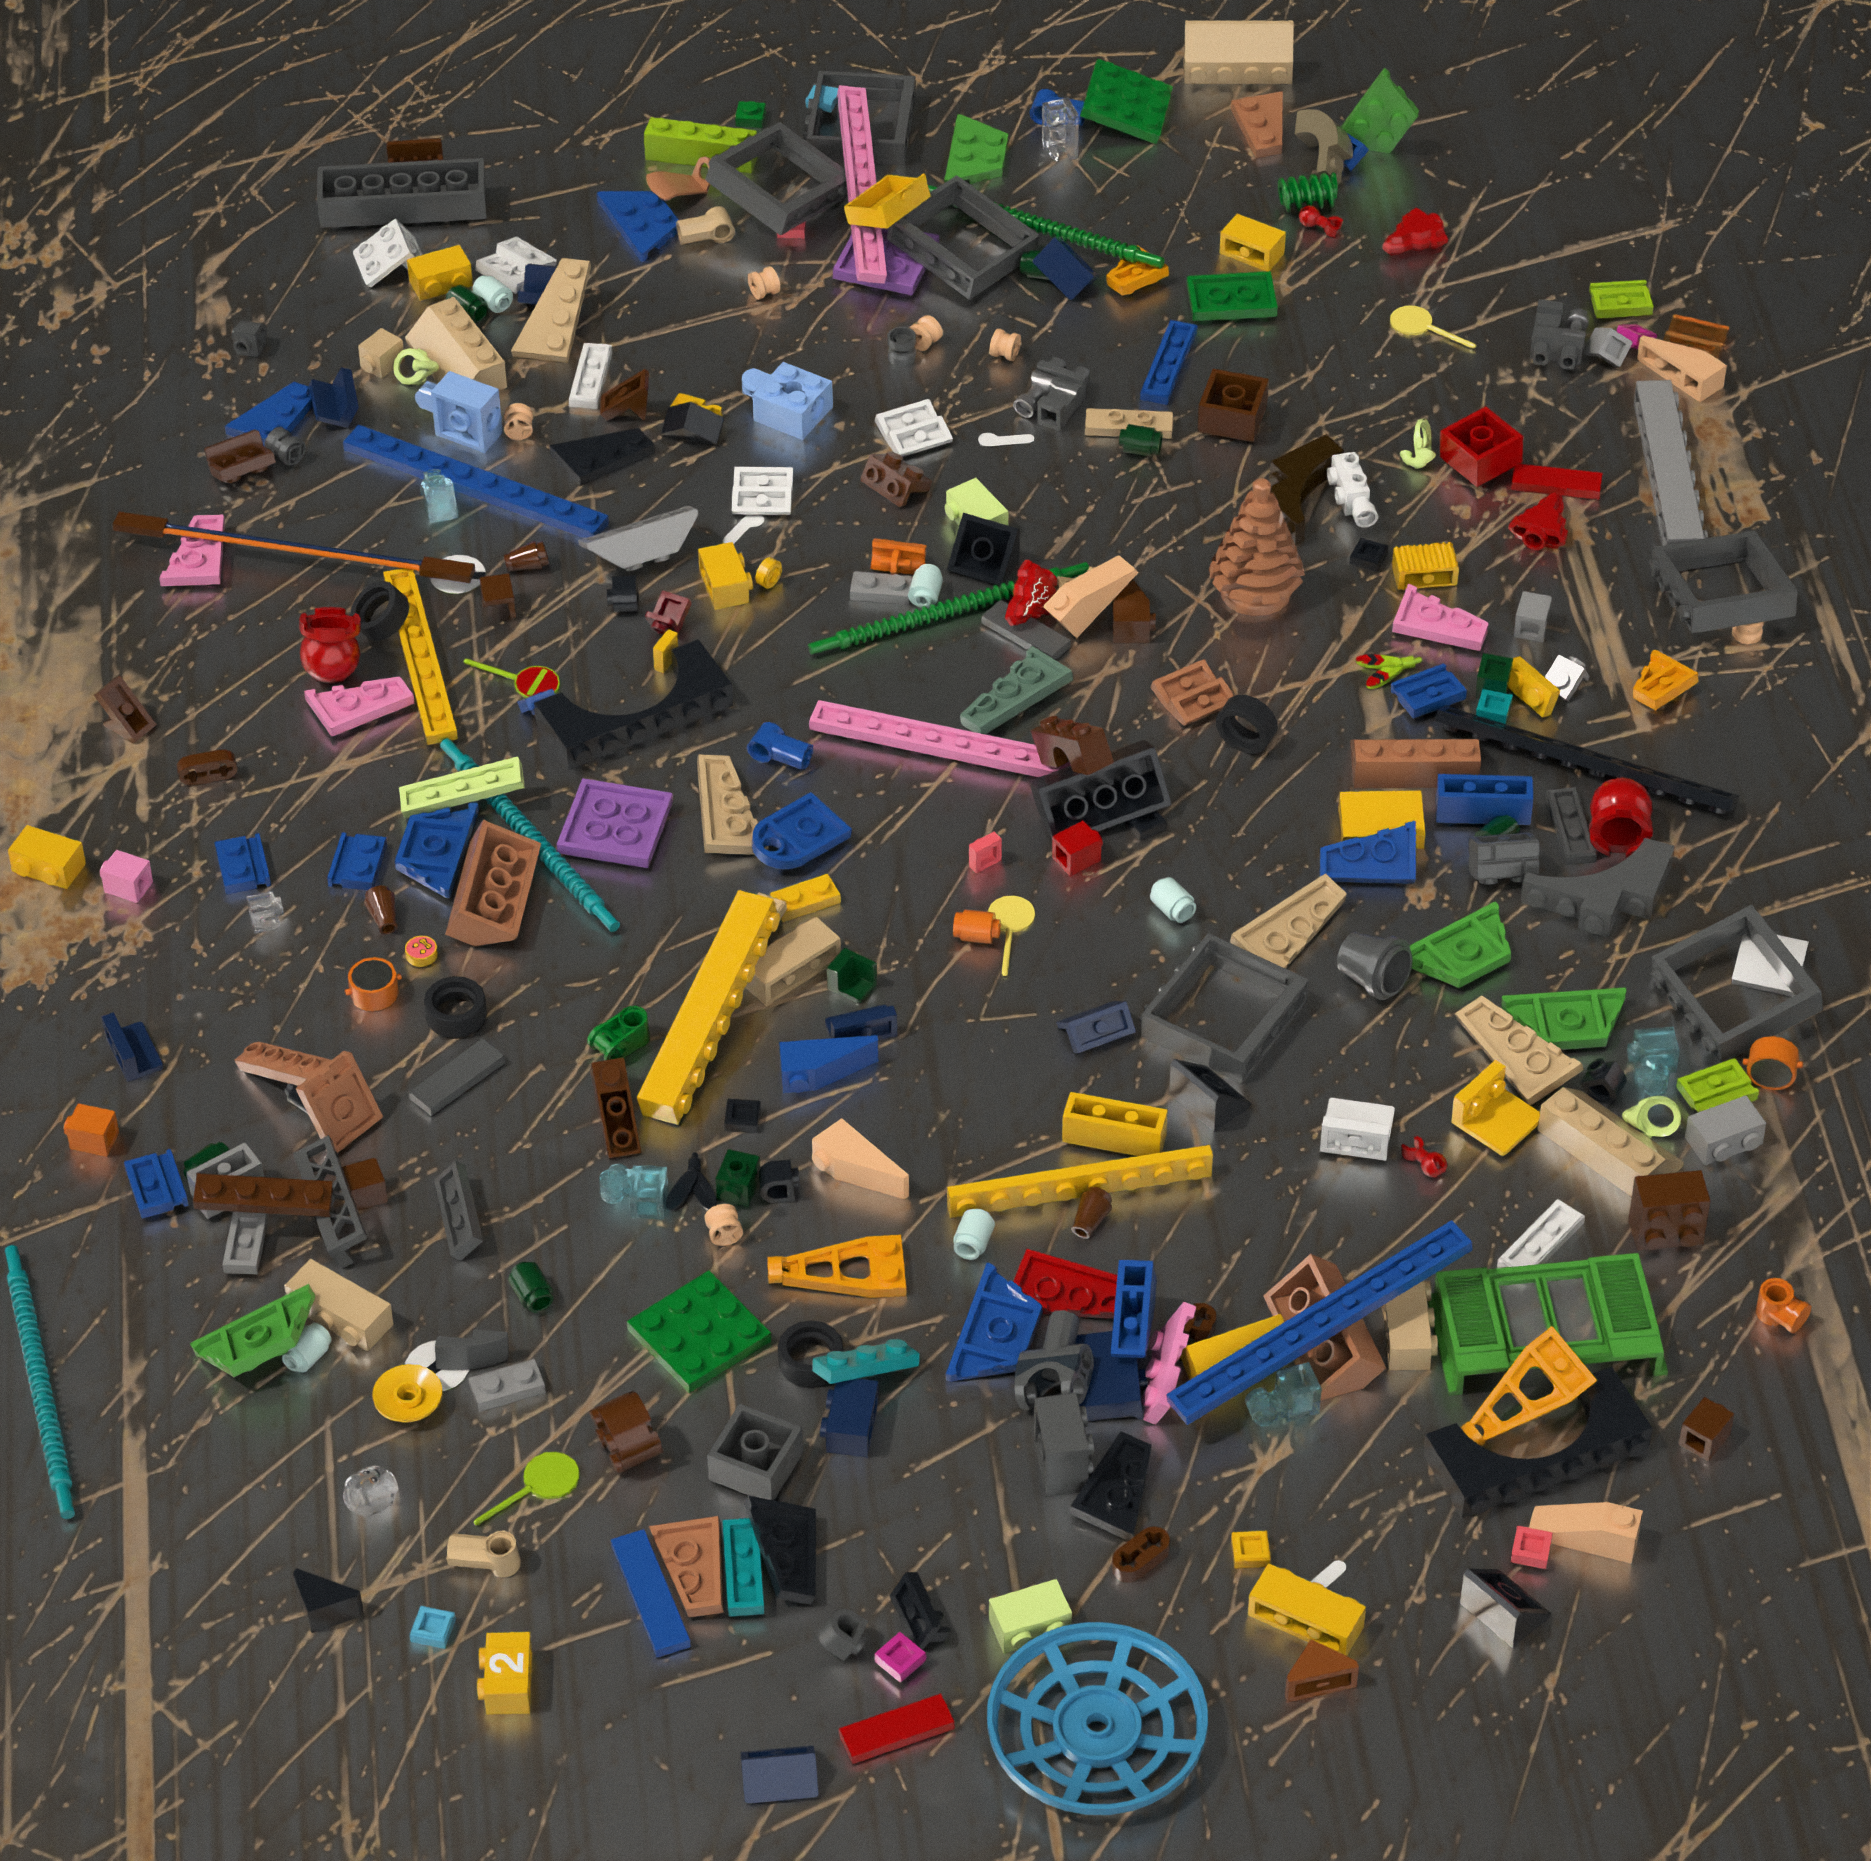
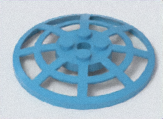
M1084 1622L1065 1625L1047 1631L1028 1641L1011 1655L1000 1669L991 1687L987 1704V1730L991 1747L999 1764L1011 1780L1026 1793L1045 1804L1064 1811L1085 1815H1112L1131 1812L1151 1805L1170 1794L1185 1781L1195 1768L1204 1749L1208 1731V1706L1203 1687L1194 1670L1167 1643L1147 1632L1130 1626L1108 1622ZM1084 1640L1117 1642L1112 1662L1088 1660L1067 1665L1058 1646ZM1131 1647L1142 1649L1157 1657L1171 1668L1179 1678L1160 1689L1146 1675L1126 1666ZM1045 1653L1053 1672L1036 1684L1027 1699L1006 1690L1020 1669L1035 1657ZM1088 1673L1108 1674L1104 1686L1091 1685L1081 1688L1074 1676ZM1122 1678L1138 1685L1148 1693L1149 1697L1135 1704L1130 1697L1119 1691ZM1058 1683L1061 1684L1066 1696L1060 1701L1056 1710L1038 1705V1702L1048 1690ZM1186 1690L1192 1699L1196 1713L1195 1740L1173 1739L1174 1717L1169 1701ZM1001 1704L1021 1713L1020 1734L1025 1750L1005 1754L998 1732V1713ZM1158 1709L1163 1722V1736L1141 1734V1717ZM1032 1718L1053 1725L1054 1741L1035 1746L1031 1733ZM1100 1721L1107 1728L1103 1731L1095 1732L1087 1726L1091 1722ZM1136 1748L1157 1751L1151 1761L1136 1773L1126 1761ZM1063 1753L1064 1756L1077 1763L1070 1778L1056 1771L1044 1759ZM1168 1753L1190 1754L1181 1771L1164 1786L1150 1792L1142 1781L1147 1779L1161 1766ZM1034 1763L1048 1778L1067 1787L1063 1798L1051 1795L1031 1784L1014 1767ZM1112 1766L1121 1779L1107 1783L1086 1782L1091 1768H1106ZM1128 1788L1136 1798L1113 1804H1085L1078 1802L1082 1791L1088 1793H1108Z

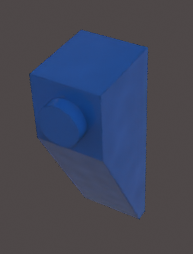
M878 1035L779 1042L783 1093L816 1091L879 1062Z
M1119 1260L1111 1357L1146 1358L1155 1310L1157 1276L1153 1261Z

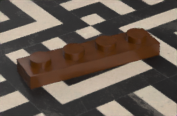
M197 1173L193 1206L194 1209L330 1217L333 1181Z

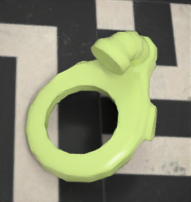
M420 348L402 350L395 358L393 365L394 374L402 384L417 386L423 385L427 377L437 372L439 368L438 363L429 359L427 352ZM411 355L415 358L412 367L416 373L412 377L406 378L400 372V363L404 357Z
M1425 418L1419 419L1414 429L1413 438L1416 457L1412 458L1411 451H1400V457L1403 459V462L1416 469L1425 467L1436 456V453L1432 451L1430 423ZM1420 428H1422L1423 438L1420 435Z
M1663 1096L1642 1099L1638 1102V1105L1632 1106L1622 1113V1118L1626 1123H1630L1635 1128L1640 1129V1132L1650 1139L1653 1136L1664 1137L1674 1133L1680 1126L1682 1117L1678 1105L1673 1100ZM1656 1104L1668 1106L1674 1115L1672 1123L1665 1127H1658L1652 1124L1648 1118V1111L1652 1106Z

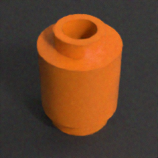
M964 909L963 912L955 913L953 937L960 938L961 941L984 944H992L994 938L999 939L1001 920L996 919L995 912Z

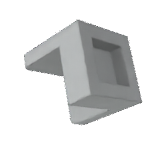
M1595 328L1583 353L1587 356H1598L1614 367H1621L1633 342L1612 328Z
M1526 591L1522 592L1516 613L1513 637L1537 642L1544 641L1547 617L1552 603L1551 596Z

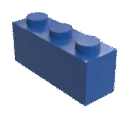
M1438 774L1435 798L1436 823L1488 824L1498 816L1508 815L1514 818L1518 825H1531L1534 799L1532 776Z

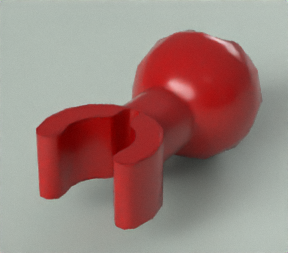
M1305 206L1299 212V221L1305 227L1317 225L1324 228L1325 233L1333 238L1336 237L1337 231L1341 229L1343 219L1340 217L1332 216L1327 218L1320 215L1319 210L1314 206Z
M1414 1137L1415 1148L1401 1144L1402 1157L1409 1161L1418 1160L1426 1176L1436 1178L1438 1175L1446 1172V1158L1441 1153H1429L1426 1151L1422 1138Z

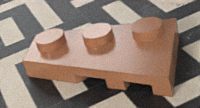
M1283 91L1231 100V111L1255 158L1282 154Z
M719 1516L649 1526L688 1617L724 1613L722 1531Z

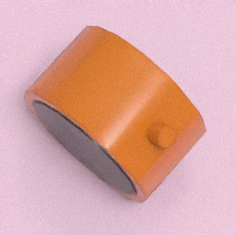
M365 958L356 962L350 968L348 973L349 988L344 991L346 996L350 995L356 1007L365 1011H380L390 1007L396 1001L399 994L397 980L402 979L400 973L396 974L393 964L383 958Z
M1769 1036L1762 1037L1751 1045L1749 1058L1743 1059V1065H1747V1074L1755 1085L1769 1090H1782L1795 1082L1797 1069L1803 1068V1061H1799V1050L1792 1042L1781 1037Z

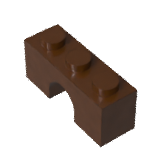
M1051 716L1043 719L1040 722V726L1030 730L1041 764L1058 768L1070 762L1073 772L1090 775L1114 763L1103 728L1091 726L1089 723H1078L1073 720H1064L1057 716Z

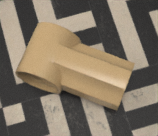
M721 206L709 209L704 216L678 220L676 222L681 245L709 239L717 243H725L730 241L735 235V229L728 211Z
M496 1531L488 1537L453 1533L449 1537L446 1558L449 1566L490 1569L492 1574L501 1578L514 1575L521 1566L517 1542L514 1535L510 1532Z

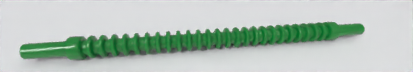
M928 184L930 192L938 188ZM999 204L1001 208L1033 231L1035 230L1038 234L1042 232L1045 236L1049 234L1051 238L1055 236L1061 237L1065 242L1070 240L1071 244L1077 242L1078 246L1084 244L1086 249L1091 247L1093 251L1097 249L1100 253L1105 251L1106 255L1119 256L1120 259L1125 258L1126 261L1131 263L1138 261L1158 268H1162L1164 265V257L1141 251L1139 246L1128 245L1126 242L1122 244L1119 240L1115 242L1113 238L1107 239L1106 236L1100 237L1099 234L1087 233L1084 229L1080 231L1078 227L1073 229L1071 225L1066 227L1064 223L1059 225L1057 221L1052 223L1051 219L1045 221L1044 217L1038 218L1036 214L1032 216L1029 212L1025 214L1023 210L1018 211L1016 208L1011 210L1009 206L1004 208L1003 204Z
M1083 562L1063 569L1055 567L1049 570L1056 578L1058 576L1074 578L1086 573L1089 565L1087 562ZM1011 580L1008 585L1005 583H1001V587L994 585L993 590L987 587L985 592L982 590H978L977 594L970 592L969 597L963 594L961 599L954 597L952 602L947 599L945 604L939 601L937 606L930 604L928 609L926 606H923L921 611L917 608L914 609L913 613L906 611L905 616L902 613H899L897 618L892 615L889 620L882 618L881 623L875 620L874 625L868 622L866 627L859 625L857 630L853 627L850 628L849 632L844 629L836 632V636L808 643V649L811 655L837 647L846 649L851 647V643L858 645L860 640L865 643L867 638L871 641L875 639V636L882 638L883 633L887 636L891 634V631L897 634L899 629L906 631L907 626L913 629L915 624L918 626H922L923 622L930 624L931 619L937 622L939 617L942 619H946L947 615L953 617L955 612L961 615L963 610L966 612H970L971 608L977 610L979 605L984 608L986 603L993 605L994 601L999 602L1002 598L1008 601L1010 596L1014 597L1013 589L1015 583Z

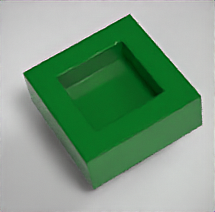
M739 101L735 116V127L762 128L766 114V103Z

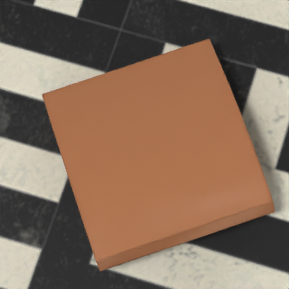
M1204 659L1152 681L1151 689L1160 702L1184 726L1221 711L1228 699L1234 696L1222 677L1217 679Z

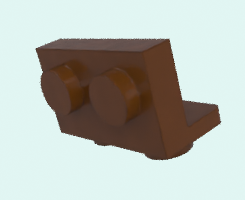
M440 138L390 141L386 143L388 163L443 160L442 141Z
M252 430L204 448L211 475L225 483L236 482L241 479V475L249 472H263L268 469V465L276 463L273 452L263 446L258 430Z
M888 451L886 454H870L860 478L861 482L898 507H905L911 492L929 491L933 481L923 475L924 471L902 461L903 457L891 451Z

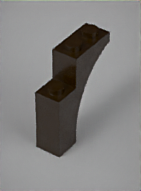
M1327 434L1270 461L1269 482L1271 483V492L1274 493L1279 503L1278 506L1283 513V518L1288 525L1295 546L1304 542L1306 519L1301 508L1305 500L1313 490L1328 480L1327 468L1331 467L1332 455L1344 453V449Z

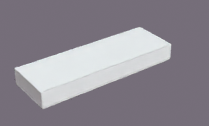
M583 344L569 397V407L598 409L613 353L612 345Z
M1557 1199L1498 1259L1497 1267L1545 1264L1584 1224L1585 1215Z

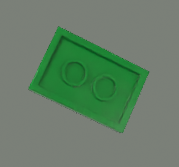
M1271 271L1187 276L1186 285L1193 321L1277 317L1278 306Z

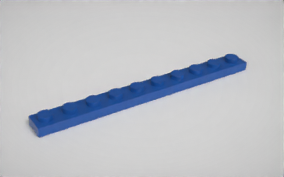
M359 424L343 441L344 451L582 538L602 533L609 524L608 515Z
M1452 1220L1169 1392L1166 1394L1168 1403L1186 1425L1191 1424L1473 1250L1472 1241Z

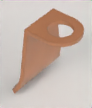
M701 157L697 161L692 175L664 171L647 174V184L654 194L665 201L680 195L707 194L711 184L702 178L701 167L706 163L709 170L708 163L710 158Z

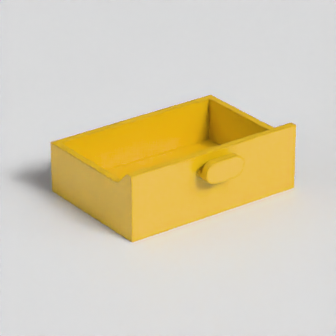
M923 173L918 178L886 175L844 206L848 224L889 228L931 197L926 174Z
M1421 790L1340 792L1338 812L1341 842L1355 837L1363 838L1377 834V831L1389 828L1391 830L1405 826V823L1416 820V849H1424L1426 835Z

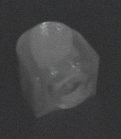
M272 891L247 896V906L254 934L280 929L278 916L284 915L280 896L274 897Z

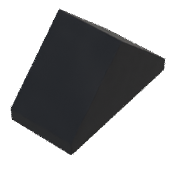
M691 401L668 407L661 435L718 446L724 417Z
M298 1568L295 1569L293 1578L296 1594L311 1633L361 1617L363 1606L359 1590Z

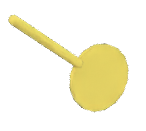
M1399 307L1390 316L1391 326L1399 333L1419 335L1430 330L1471 349L1476 348V344L1433 326L1432 316L1421 307Z
M1018 896L998 898L988 909V912H995L996 919L1001 920V931L1006 932L1002 965L1003 976L1008 975L1012 933L1027 929L1035 918L1033 905L1028 900Z

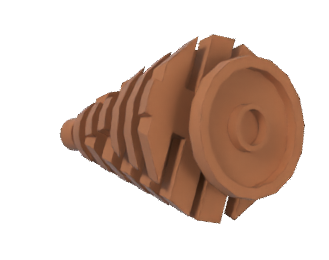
M1258 478L1253 482L1252 490L1247 493L1237 517L1233 518L1230 528L1227 530L1217 552L1214 554L1209 567L1210 579L1214 578L1212 584L1221 592V598L1226 605L1240 614L1250 616H1266L1280 611L1288 604L1292 593L1303 583L1300 576L1305 575L1303 562L1290 534L1288 525L1283 518V513L1278 506L1279 503L1274 493L1271 492V483L1265 478Z

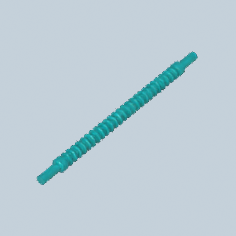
M449 738L441 742L440 747L455 762L454 766L458 772L479 767L471 756L463 754ZM500 794L485 798L492 809L496 810L498 815H501V818L506 821V824L515 833L541 843L538 854L540 861L549 868L550 872L554 873L555 877L559 879L560 883L564 884L566 889H569V892L574 895L575 899L579 900V903L584 906V909L589 914L596 915L609 931L614 932L618 930L620 923L606 909L604 900L596 894L595 890L591 889L589 884H586V881L581 878L580 874L576 873L574 868H571L566 859L561 857V854L546 840V837L542 836L540 831H537V828L532 825L531 821L527 820V817L518 810L517 806L508 799L507 795Z
M9 1245L5 1248L9 1269L7 1283L10 1288L9 1292L13 1302L12 1306L16 1316V1323L18 1324L17 1330L21 1339L20 1344L23 1347L22 1353L26 1362L25 1368L29 1377L28 1382L32 1392L31 1396L34 1400L33 1406L37 1415L36 1420L39 1423L38 1429L42 1438L41 1444L44 1446L43 1452L47 1461L46 1467L50 1477V1486L56 1492L61 1517L63 1519H70L75 1515L70 1493L72 1478L67 1466L68 1460L65 1458L66 1452L62 1443L63 1437L61 1436L60 1423L57 1419L58 1414L54 1404L55 1400L52 1396L53 1391L49 1381L50 1376L46 1366L47 1363L44 1358L45 1353L42 1351V1339L39 1336L40 1330L36 1321L37 1316L33 1306L34 1302L31 1299L32 1293L30 1292L29 1278L27 1272L22 1269L18 1247L16 1245Z

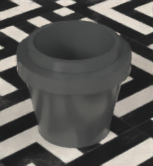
M1353 932L1346 937L1339 949L1337 967L1340 972L1363 986L1370 996L1379 1000H1386L1397 994L1408 980L1412 968L1411 949L1406 940L1396 936L1385 938Z

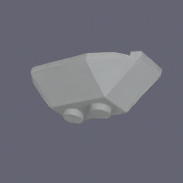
M691 506L681 507L580 539L578 542L584 549L626 571L637 570L643 567V562L650 560L662 562L670 559V554L678 552L698 516V510Z

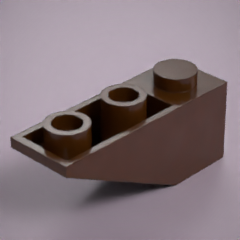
M624 1057L591 1063V1079L608 1159L641 1154Z

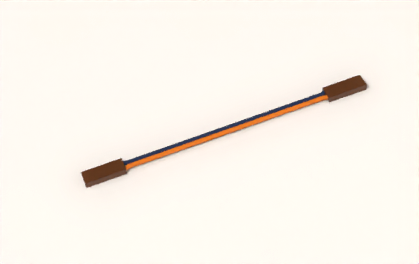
M120 511L112 524L113 530L160 538H163L165 534H173L417 570L420 576L470 583L475 572L474 563L424 556L423 560H412L170 524L167 518Z

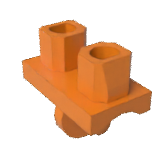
M874 538L872 541L871 569L891 572V575L899 573L914 575V572L926 563L927 545Z

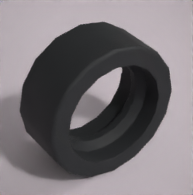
M379 581L372 583L356 597L351 607L350 616L353 617L355 613L359 614L361 618L360 632L369 640L381 641L395 634L404 624L409 612L408 598L390 582ZM386 601H389L385 611L378 618L371 621L377 608Z
M1235 695L1229 698L1216 717V728L1223 740L1236 750L1247 754H1257L1263 751L1278 730L1277 719L1270 708L1257 698L1248 695ZM1235 716L1244 718L1252 723L1258 732L1248 730L1242 726Z
M458 976L443 978L432 984L425 993V1017L428 1026L435 1033L444 1037L460 1038L469 1036L479 1030L484 1024L487 1015L486 999L483 988L476 981ZM453 999H465L474 1004L469 1011L459 1015H445L436 1010L442 1003Z
M813 1320L798 1322L787 1328L780 1336L778 1344L780 1371L788 1381L797 1386L808 1388L824 1386L828 1382L812 1371L813 1364H801L793 1360L790 1354L795 1348L810 1343L820 1344L830 1351L844 1352L842 1338L834 1327L824 1322Z

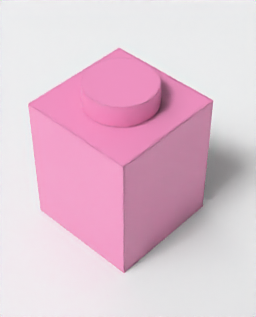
M116 850L109 860L102 864L100 869V877L102 878L105 893L135 903L140 901L153 883L149 860Z

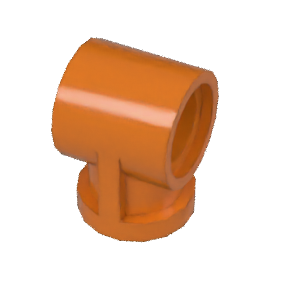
M1781 1278L1767 1279L1762 1283L1756 1304L1758 1319L1767 1325H1782L1790 1333H1796L1808 1319L1812 1306L1806 1301H1801L1795 1297L1794 1289L1787 1281Z

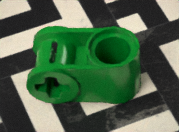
M639 1006L624 1008L620 1013L606 1022L597 1025L590 1032L587 1038L588 1046L601 1052L604 1055V1060L622 1057L625 1059L649 1043L650 1031L647 1012Z

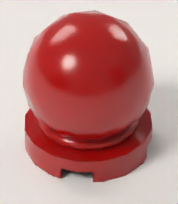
M338 607L315 608V614L309 616L305 612L302 613L299 618V630L305 637L301 643L299 655L305 671L319 682L333 684L344 681L355 671L359 664L361 653L359 643L355 638L361 631V618L359 614L355 613L352 617L346 615V609Z
M1625 777L1607 780L1595 790L1590 803L1592 817L1589 824L1590 842L1597 851L1606 856H1610V852L1626 853L1627 858L1637 850L1644 838L1651 839L1652 837L1651 815L1653 807L1650 795L1642 784Z

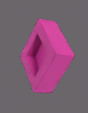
M1638 324L1618 325L1616 331L1633 342L1631 347L1636 349L1639 347L1640 337L1657 338V334Z
M901 1632L874 1653L875 1662L900 1683L926 1661V1652Z

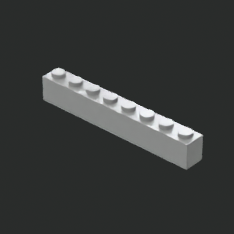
M1671 380L1636 381L1634 407L1662 546L1708 538L1707 530H1702L1704 524L1703 510H1698L1699 490H1694L1695 471L1689 468L1691 466V452L1685 449L1687 446L1686 430H1681L1683 414L1682 411H1677L1679 406L1678 392H1673Z

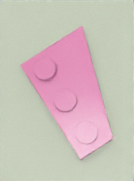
M1183 1302L1160 1331L1156 1330L1150 1339L1149 1350H1152V1356L1145 1372V1376L1149 1379L1148 1386L1142 1397V1405L1145 1406L1144 1421L1156 1425L1171 1408L1166 1394L1176 1389L1181 1368L1175 1364L1179 1360L1182 1350L1187 1345L1189 1335L1183 1333V1330L1188 1320L1194 1318L1196 1310L1194 1305Z

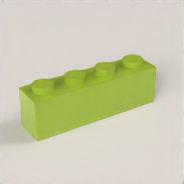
M650 117L644 132L645 160L696 166L697 161L701 157H709L711 159L714 155H719L727 151L731 146H736L745 141L747 137L756 135L757 131ZM758 156L739 166L736 170L752 174ZM706 163L702 165V167L708 168Z

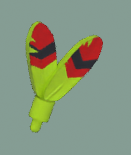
M1365 654L1356 658V663L1362 667L1380 669L1368 678L1366 682V688L1368 689L1382 687L1398 676L1403 670L1414 668L1415 664L1423 661L1421 657L1414 658L1413 655L1398 658L1387 655Z

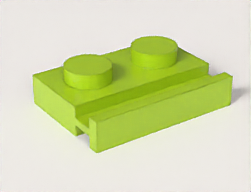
M1647 281L1590 283L1589 293L1592 296L1591 301L1596 318L1652 315L1654 306L1649 288L1646 286Z
M1735 1058L1677 1079L1676 1084L1678 1091L1692 1110L1695 1109L1697 1113L1745 1095L1752 1102L1758 1100L1759 1090L1752 1086V1080Z

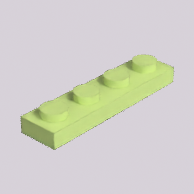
M517 756L399 787L401 812L405 819H407L411 815L430 813L439 809L450 808L523 789L525 786L522 763Z

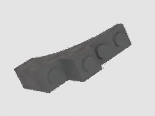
M1644 838L1641 845L1628 858L1601 872L1578 877H1549L1526 873L1523 880L1520 903L1579 919L1578 929L1609 937L1619 911L1651 919L1672 868L1675 846Z

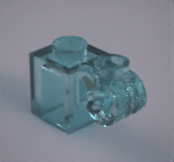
M440 469L423 472L424 478L422 483H420V494L423 496L428 521L433 523L459 518L454 486L451 479L441 475Z
M1673 1027L1635 1029L1633 1042L1628 1043L1627 1046L1629 1063H1634L1635 1065L1633 1072L1635 1087H1642L1643 1091L1651 1096L1665 1094L1668 1090L1670 1073H1676L1680 1051Z
M613 1164L609 1169L600 1174V1196L603 1201L614 1204L620 1202L624 1196H627L630 1202L631 1218L664 1220L669 1189L667 1167L649 1165L633 1166V1169H628L622 1164Z
M1306 1362L1277 1370L1275 1389L1268 1393L1265 1388H1256L1246 1395L1244 1401L1253 1421L1260 1426H1269L1275 1420L1285 1418L1286 1422H1291L1319 1414L1322 1388L1310 1363Z

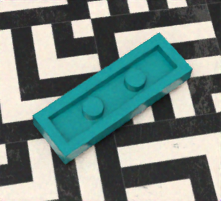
M891 1339L886 1341L885 1344L875 1346L861 1345L855 1350L845 1352L831 1351L826 1356L813 1358L812 1371L828 1383L834 1384L919 1366L920 1353L907 1345L903 1340Z
M750 1519L722 1520L728 1617L764 1614L760 1548Z

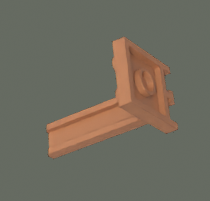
M258 1041L248 1045L244 1049V1053L235 1059L238 1068L244 1072L297 1085L298 1087L295 1089L320 1139L329 1135L337 1153L383 1118L351 1052L343 1051L333 1060Z

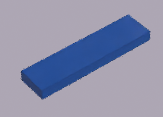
M1174 320L1169 321L1141 389L1140 400L1164 405L1169 404L1197 335L1198 325Z
M642 1529L610 1539L611 1548L656 1658L690 1648V1638L645 1530Z

